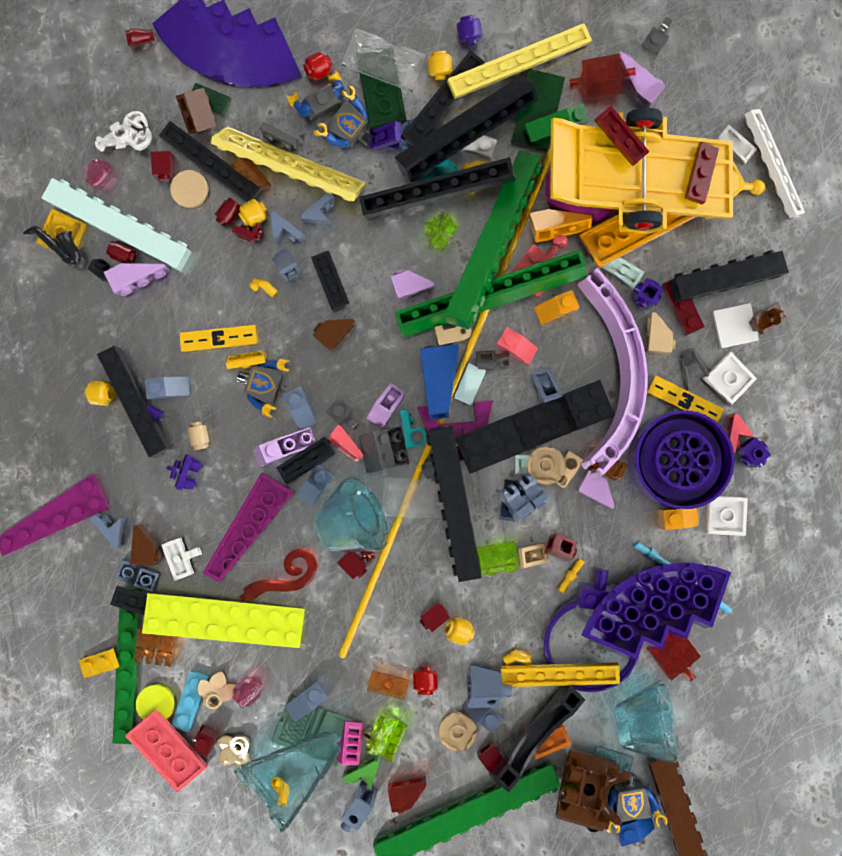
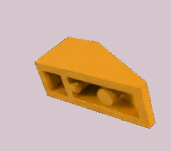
M551 209L530 213V228L535 243L551 240L559 235L568 236L590 230L592 225V216L587 214Z

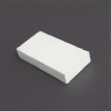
M730 125L716 139L733 141V157L743 165L757 150L753 144Z

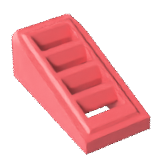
M338 424L327 440L358 462L363 457L362 452Z

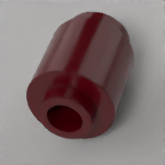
M229 197L223 201L214 214L217 217L215 220L223 227L226 225L230 226L238 216L241 205Z
M111 241L107 247L106 254L118 262L133 264L137 259L136 249L125 243Z

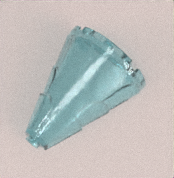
M326 731L296 741L294 745L272 751L268 755L243 763L234 770V773L245 787L249 785L269 809L270 819L282 833L290 826L303 804L307 802L320 779L325 777L341 751L339 744L341 739L335 731L333 733ZM275 776L282 778L290 788L287 806H279L277 804L279 794L270 784L271 779Z

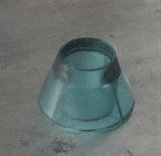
M349 477L343 480L315 515L314 525L316 533L322 544L330 551L377 552L382 550L387 544L385 535L388 534V528L383 510L373 492L368 493L364 488L365 484L357 478Z
M660 680L655 681L617 704L615 708V723L618 738L623 749L672 764L677 762L679 754L678 736H675L674 733L676 720L670 695L665 684H660L662 683Z

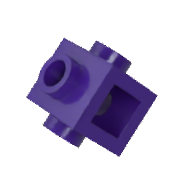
M647 278L642 283H637L633 290L635 294L632 299L636 300L635 303L642 308H649L652 305L656 306L662 297L660 294L664 288L659 286V283Z
M750 437L736 450L741 456L740 460L747 467L760 468L768 462L767 458L771 456L768 451L769 447L763 441H759L757 437Z

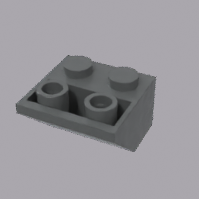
M401 427L374 431L358 436L367 473L409 464Z

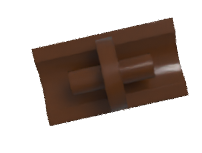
M779 302L752 317L749 324L754 332L758 331L762 335L785 321L787 317L784 315V311L780 309Z

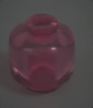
M102 158L92 159L84 169V175L87 178L85 181L92 187H105L113 176L112 166Z
M244 678L233 688L232 698L241 708L244 706L249 708L260 698L261 693L258 689L261 686L254 679L249 681Z

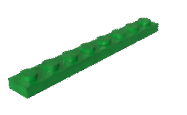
M125 587L128 589L141 592V588ZM119 608L117 661L119 667L116 668L112 744H132L125 735L135 726L140 614Z

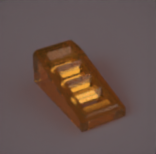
M239 157L231 165L235 171L261 189H269L271 187L270 182L250 159Z

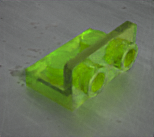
M515 541L477 547L482 575L494 576L499 572L512 573L519 569V558Z
M380 714L365 751L368 754L383 756L389 762H393L408 726L399 718Z

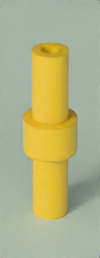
M578 558L571 570L568 569L564 575L565 579L557 589L564 594L571 582L576 580L578 572L585 563L583 560Z

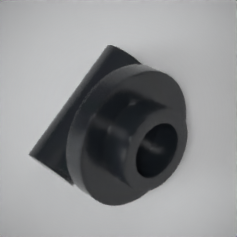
M93 259L88 270L102 281L107 279L104 272L110 269L109 264L104 259Z

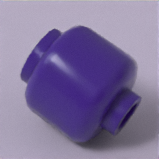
M475 15L460 18L456 25L459 41L462 43L466 42L467 46L477 44V40L483 36L480 19L475 18Z

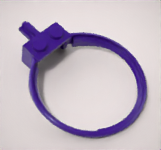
M597 569L595 584L579 582L577 597L564 604L552 617L545 632L543 645L547 664H555L550 651V639L559 619L570 610L576 608V605H579V608L594 610L602 599L615 588L606 586L609 570ZM629 659L625 668L620 672V683L631 674L638 659ZM618 684L569 686L583 692H600L611 689Z

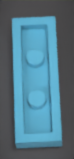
M195 670L190 671L171 724L174 728L188 733L191 731L202 700V696L199 695L197 689L198 683L201 679L208 681L209 675Z

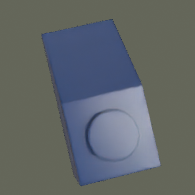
M652 818L622 822L620 832L616 834L621 846L642 841L655 829Z

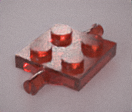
M620 53L582 60L581 77L570 79V86L582 85L586 101L624 94V77L636 76L635 67L623 69Z
M668 634L663 649H654L650 646L646 648L669 680L672 681L681 673H684L690 682L696 679L690 667L701 656L688 638L680 639Z

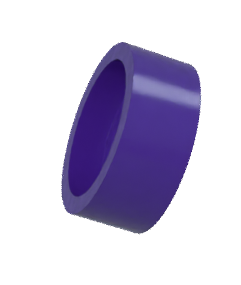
M675 411L661 414L648 420L638 429L628 450V469L637 489L652 502L671 508L694 509L711 503L726 489L734 471L735 457L729 436L715 420L695 411ZM672 437L677 441V445L674 448L669 444V440ZM691 438H694L696 441L694 448H691L689 445ZM662 454L667 457V462L664 465L659 462V457ZM682 454L686 457L684 465H681L679 462V457ZM701 455H703L706 459L704 465H701L699 463V457ZM672 471L676 473V480L674 482H671L669 479V474ZM691 472H694L696 475L694 482L689 480Z

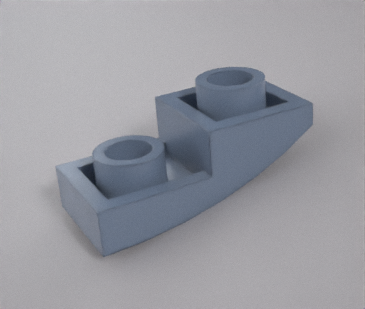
M122 559L115 578L152 592L159 573L141 565L130 564V561Z

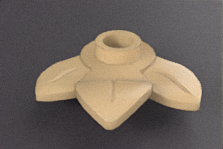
M219 671L213 674L209 681L201 679L197 689L199 695L203 697L205 707L216 709L222 702L228 701L234 696L237 685L226 684L224 673ZM215 696L216 699L214 701H210V697Z
M226 735L219 738L216 742L222 749L219 755V761L222 765L229 766L235 763L241 770L247 766L250 760L248 753L250 744L249 739L245 735H237L235 737Z

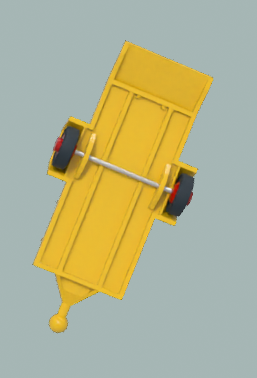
M655 108L632 110L627 113L626 120H624L650 151L634 166L628 162L600 127L579 125L559 118L551 119L550 199L575 206L619 210V231L649 234L667 229V214H673L675 217L680 215L705 217V220L710 218L731 219L733 218V198L741 190H750L754 195H760L765 190V183L762 180L757 179L751 183L744 182L733 162V141L667 134V117H662V112ZM619 112L620 117L623 119V112ZM705 142L719 148L706 202L701 205L684 197L698 144Z

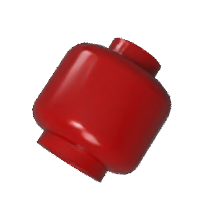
M320 51L306 57L305 64H303L307 77L309 79L312 78L314 81L330 75L331 66H333L329 55L325 56Z
M423 666L420 667L419 671L413 673V690L418 692L417 695H433V692L438 690V673L431 671V667Z

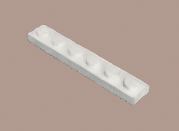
M757 109L747 112L745 114L746 124L751 129L754 135V142L762 153L761 158L768 167L769 177L775 183L777 195L782 199L785 213L789 215V218L804 214V208L761 110Z

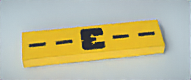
M256 325L179 333L181 352L258 345Z
M656 375L653 377L647 390V394L682 411H695L705 414L717 423L724 411V408Z

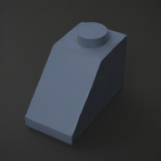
M289 249L277 252L275 257L272 258L285 282L302 273Z
M188 376L145 380L146 395L149 400L191 396Z
M299 387L283 394L299 431L318 424L303 388Z
M316 682L284 707L296 723L326 701L328 697Z

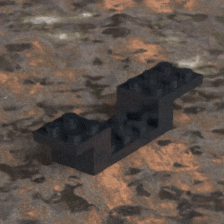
M597 380L563 394V397L538 404L455 437L468 472L471 474L541 444L613 417L615 414L601 380Z

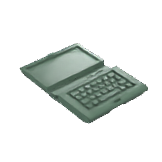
M289 696L286 705L296 697ZM318 706L295 723L284 707L271 741L297 752L302 751L311 757L337 766L338 760L336 758L344 721L353 720Z

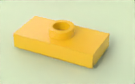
M261 350L228 356L226 360L227 369L237 367L246 369L256 364L265 363L266 351Z

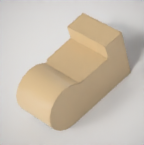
M442 325L434 327L438 347L468 340L471 335V328L468 330L456 326L455 328L443 330Z
M568 449L564 454L566 462L565 473L555 483L563 489L574 477L581 466L580 463L583 461L581 457Z

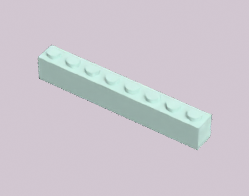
M51 179L41 197L44 201L177 271H182L192 253L187 249V244L180 240H177V242L170 240V235L162 231L160 233L153 231L154 227L145 222L141 225L137 222L138 219L132 215L127 214L124 216L120 214V209L112 205L110 207L103 205L104 201L95 196L91 199L87 196V192L78 187L76 190L70 188L71 184L62 179L59 181Z

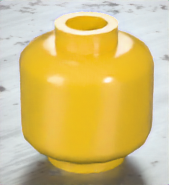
M447 51L432 52V55L428 57V73L430 76L435 77L436 81L446 80L447 76L453 72L452 56L447 54Z
M251 199L239 208L240 212L238 215L246 226L249 225L254 228L257 222L262 223L267 218L265 212L268 210L262 201L258 203L255 199Z
M95 380L87 385L84 394L87 401L92 405H109L114 400L116 392L110 382Z
M459 617L448 620L444 630L447 639L459 645H465L468 641H472L475 633L471 622Z

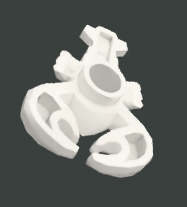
M139 111L128 113L122 125L116 122L109 127L111 133L104 138L96 137V148L102 152L106 146H116V149H122L129 144L135 150L141 151L146 149L152 140L150 129L146 128V133L143 130L138 133L131 126L141 129L143 126L139 123L143 122L148 127V120Z

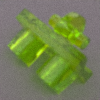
M445 213L438 226L439 219L434 217L432 222L425 221L424 225L427 227L425 234L430 236L432 231L434 232L428 241V247L432 249L434 247L441 250L445 249L449 240L442 237V233L446 231L453 235L458 227L450 219L451 215Z

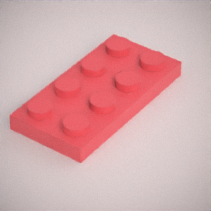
M157 708L125 735L176 792H179L208 766Z

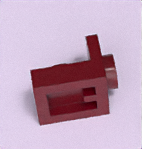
M257 222L253 232H251V228L245 225H241V227L234 225L232 233L236 237L256 245L262 239L264 230L261 223Z

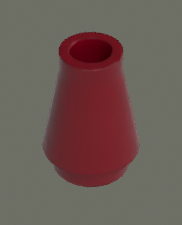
M130 28V30H125L128 46L137 47L155 41L153 29Z

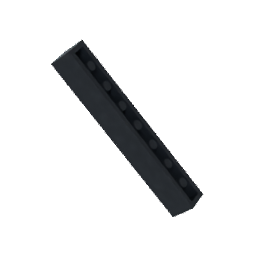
M520 75L399 153L394 158L400 172L410 182H413L538 101L534 84L523 75Z
M508 157L360 196L359 199L363 216L371 219L514 182L516 179L511 158Z
M453 424L429 428V434H426L428 446H432L433 453H430L431 464L436 466L437 472H434L435 483H439L440 491H437L439 503L443 502L444 506L441 514L443 521H447L448 528H445L446 539L451 541V546H449L450 558H454L455 564L452 565L453 574L458 576L459 582L482 578V572Z

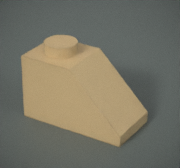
M656 312L650 313L647 318L645 353L667 355L675 349L674 333Z

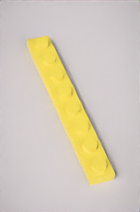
M583 23L448 78L447 83L456 99L588 45L592 39Z

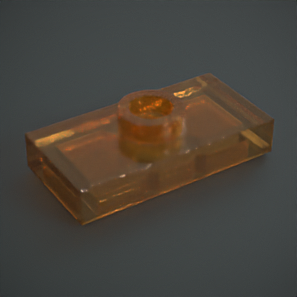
M372 670L367 691L404 700L409 680Z

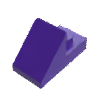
M394 121L370 130V135L373 136L370 149H399L401 123Z

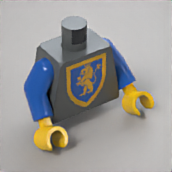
M335 70L333 75H327L331 84L306 96L302 102L295 91L293 96L286 95L289 105L294 107L302 117H309L310 120L341 105L340 99L344 97L342 90L345 91L341 82L342 78L337 70Z
M347 85L350 89V94L347 95L342 90V95L349 98V101L345 100L327 126L323 123L317 124L321 127L322 131L320 133L318 130H314V134L316 136L322 135L323 139L333 147L347 148L350 146L354 148L359 141L368 146L373 139V136L366 132L369 128V117L364 105L355 95L354 87Z
M286 359L269 360L258 364L256 367L252 366L250 373L239 371L236 381L246 384L244 392L247 393L249 402L255 409L272 418L269 414L270 410H276L274 406L283 382L284 371H289V369L285 368V364L287 362L290 363V361Z
M628 772L630 774L629 780L613 785L612 791L607 796L609 808L620 817L622 822L653 818L652 814H655L654 824L657 827H660L658 818H662L664 824L667 825V818L660 814L661 808L656 796L648 786H643L640 780H635L632 772ZM611 821L606 830L608 833H611V825H614ZM614 825L615 833L617 834L620 832V826Z

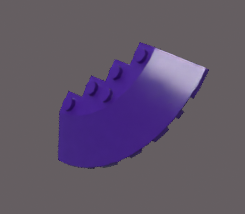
M179 0L152 23L161 40L178 59L184 62L190 69L214 81L250 88V86L268 87V85L277 83L280 85L302 77L275 17L257 25L250 8L232 16L225 0H221L209 7H206L203 0Z
M670 563L641 571L617 585L602 599L589 617L581 636L630 660L638 659L643 644L654 649H663L668 634L680 639L688 638L693 623L703 628L713 627L731 572L718 567L695 563Z

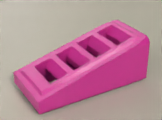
M344 721L336 758L343 765H359L363 732L362 722ZM349 729H356V732H349ZM348 737H353L354 740H348Z

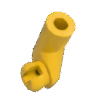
M254 278L249 284L253 291L261 288L271 297L278 291L264 279Z
M515 649L502 657L507 666L514 661L521 662L524 665L532 663L531 655L527 651Z
M275 776L271 779L270 784L279 794L277 804L279 806H287L290 788L282 778Z

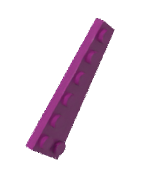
M261 473L203 573L215 581L221 582L295 491Z
M96 475L88 476L1 534L0 552L2 556L11 554L86 520L95 514L110 509Z

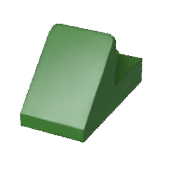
M379 755L344 771L342 778L345 785L350 782L355 784L363 776L371 790L379 766Z

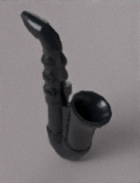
M38 226L30 227L23 232L24 235L36 234L69 266H75L80 263L81 254L72 239V231H65L56 235L60 243L56 239L51 238L46 231Z

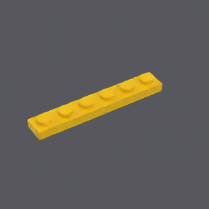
M619 662L501 666L502 684L512 685V687L620 684Z

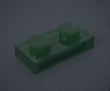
M195 82L192 91L204 88L209 97L211 111L225 116L231 98Z

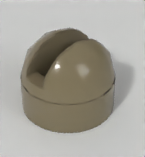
M371 726L366 727L362 732L364 742L371 744L376 741L378 736L377 730ZM367 733L369 736L373 737L374 739H371V738L365 736V734Z

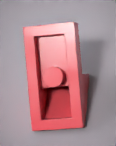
M730 414L728 416L726 433L730 438L734 453H736L740 446L739 436L747 438L754 436L739 414Z

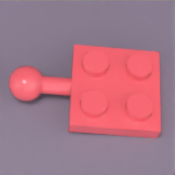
M565 235L556 236L553 239V245L546 253L533 244L511 272L552 259L559 249L567 246L568 238ZM544 291L534 295L539 298Z

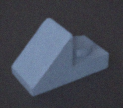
M329 193L324 194L300 215L301 220L306 224L331 225L323 212H328L333 208L334 196Z
M272 211L270 214L275 243L277 244L286 233L285 236L292 242L298 241L301 244L305 239L304 234L275 211Z
M549 367L531 373L533 382L538 390L540 402L545 403L563 397Z
M320 464L317 465L308 479L304 481L297 496L313 506L334 474Z
M95 514L90 519L115 549L124 545L126 518L119 519L113 525H111V519L105 514Z
M467 700L462 705L477 724L480 723L490 733L504 719L493 707L467 708Z

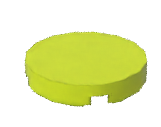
M162 684L145 687L139 693L136 700L138 715L144 719L157 708L168 719L176 707L173 692Z

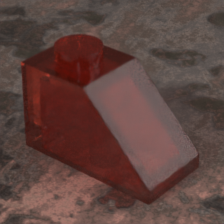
M426 776L388 783L387 790L392 813L402 814L412 809L427 786Z

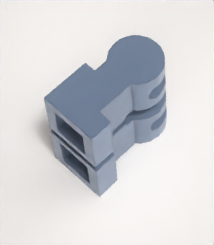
M530 473L522 476L523 481L518 478L515 480V485L509 484L507 486L508 491L505 489L499 491L501 500L508 507V511L517 524L531 515L532 512L544 506L551 498L547 492L544 493Z

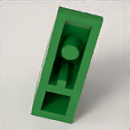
M584 103L531 121L524 124L529 142L533 143L551 137L552 118L565 119L579 125H585L589 120Z

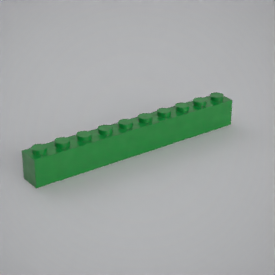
M519 150L513 163L516 181L504 184L444 314L447 323L469 330L471 324L476 322L477 311L479 307L483 306L485 301L484 295L492 286V277L499 270L500 259L507 252V244L514 237V228L521 221L522 210L529 203L530 192L535 190L536 179L543 172L544 165L541 161V155Z
M579 249L493 278L490 290H487L484 295V304L482 307H479L477 313L587 277V265L581 250ZM454 292L396 311L395 315L403 337L406 338L436 326L447 324L444 314Z
M547 759L526 769L522 778L509 793L498 783H495L374 839V851L377 856H415L422 850L428 851L432 849L437 843L448 842L457 834L463 835L467 833L470 828L476 825L477 827L483 826L489 819L500 818L511 809L517 810L526 802L537 801L540 796L546 793L552 794L561 787V784L550 760Z

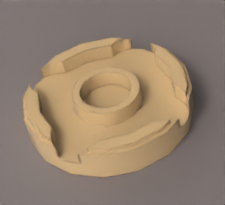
M185 170L173 178L170 192L173 199L180 206L194 209L201 206L208 198L209 185L199 172Z
M549 446L539 447L528 457V473L534 477L537 483L544 485L554 484L565 473V458L556 448Z
M463 712L447 714L441 720L438 727L441 743L448 750L454 752L469 749L477 736L476 725L473 719Z

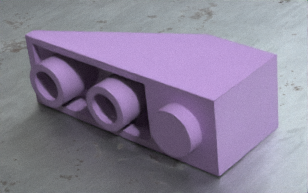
M620 51L615 61L632 99L643 108H650L664 90L665 85L661 79L652 76L644 66L638 65L633 61L629 54Z
M121 263L105 271L104 274L113 292L119 296H126L132 293V289L138 286L144 287L154 278L164 277L170 269L165 264Z
M308 427L261 444L253 449V453L260 468L303 451L315 443L316 440L311 428Z

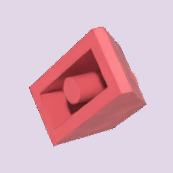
M506 327L496 344L497 348L508 352L529 365L538 349L524 336Z

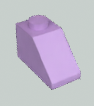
M399 270L393 273L394 276H391L398 301L434 289L432 281L409 270L405 272L404 270Z
M390 383L375 402L367 419L383 429L406 393Z
M592 469V471L586 470L576 491L613 509L615 505L607 479L602 476L592 478L589 474L595 471V469Z

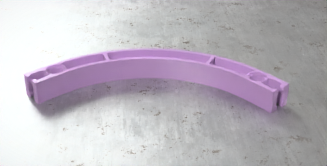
M598 267L587 274V277H584L577 286L599 312L612 336L620 367V395L610 428L595 449L580 463L584 469L595 464V460L599 463L597 469L589 474L592 478L603 476L620 458L634 438L643 416L648 384L646 356L638 327L624 300Z

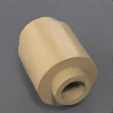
M202 422L191 423V428H187L190 446H193V450L208 448L210 441L207 426L202 425Z

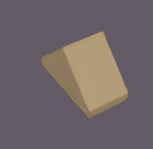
M546 543L516 546L518 566L520 568H527L548 562L547 554L544 553Z

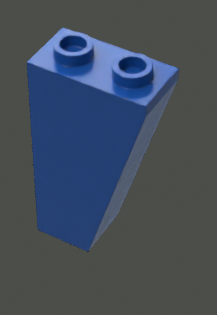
M453 343L439 347L426 346L424 349H420L429 420L449 418L459 346Z

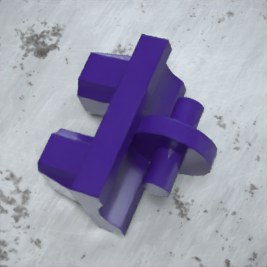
M185 454L181 468H179L181 461L175 460L174 465H167L166 469L171 471L169 477L171 479H175L177 473H179L174 486L176 489L193 490L196 480L186 476L188 470L199 472L201 462L193 459L191 455Z

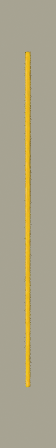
M551 146L542 163L544 165L543 172L536 179L535 190L530 192L529 203L522 211L521 221L515 228L514 237L510 240L507 252L503 257L495 278L504 275L551 164ZM490 309L480 312L456 370L452 400ZM445 418L438 419V424H443ZM427 442L338 656L341 658H345L423 472L422 465L428 460L432 450V446H428Z

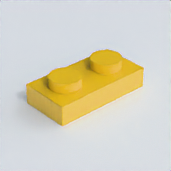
M113 648L78 660L84 678L119 667Z

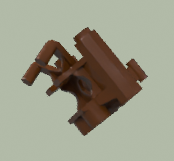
M570 748L557 800L556 819L598 831L607 830L610 821L614 825L620 826L622 820L609 808L607 795L614 784L629 780L630 774L625 771L619 773L620 765L615 760ZM587 783L592 784L595 788L592 796L585 795L583 791Z

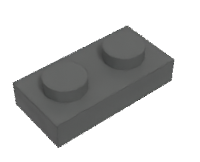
M262 122L260 130L266 140L270 142L276 141L286 150H297L299 146L297 138Z

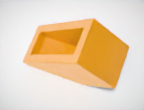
M573 290L555 296L534 307L541 325L573 313L580 308Z
M697 508L658 509L660 529L670 530L699 526Z

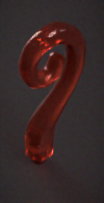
M305 549L291 551L284 559V569L287 574L298 576L302 573L303 569L301 567L294 568L292 561L296 558L304 559L307 563V571L301 578L295 581L268 579L255 581L243 588L244 593L239 596L243 602L249 598L253 601L265 592H291L304 588L316 575L317 561L315 556Z

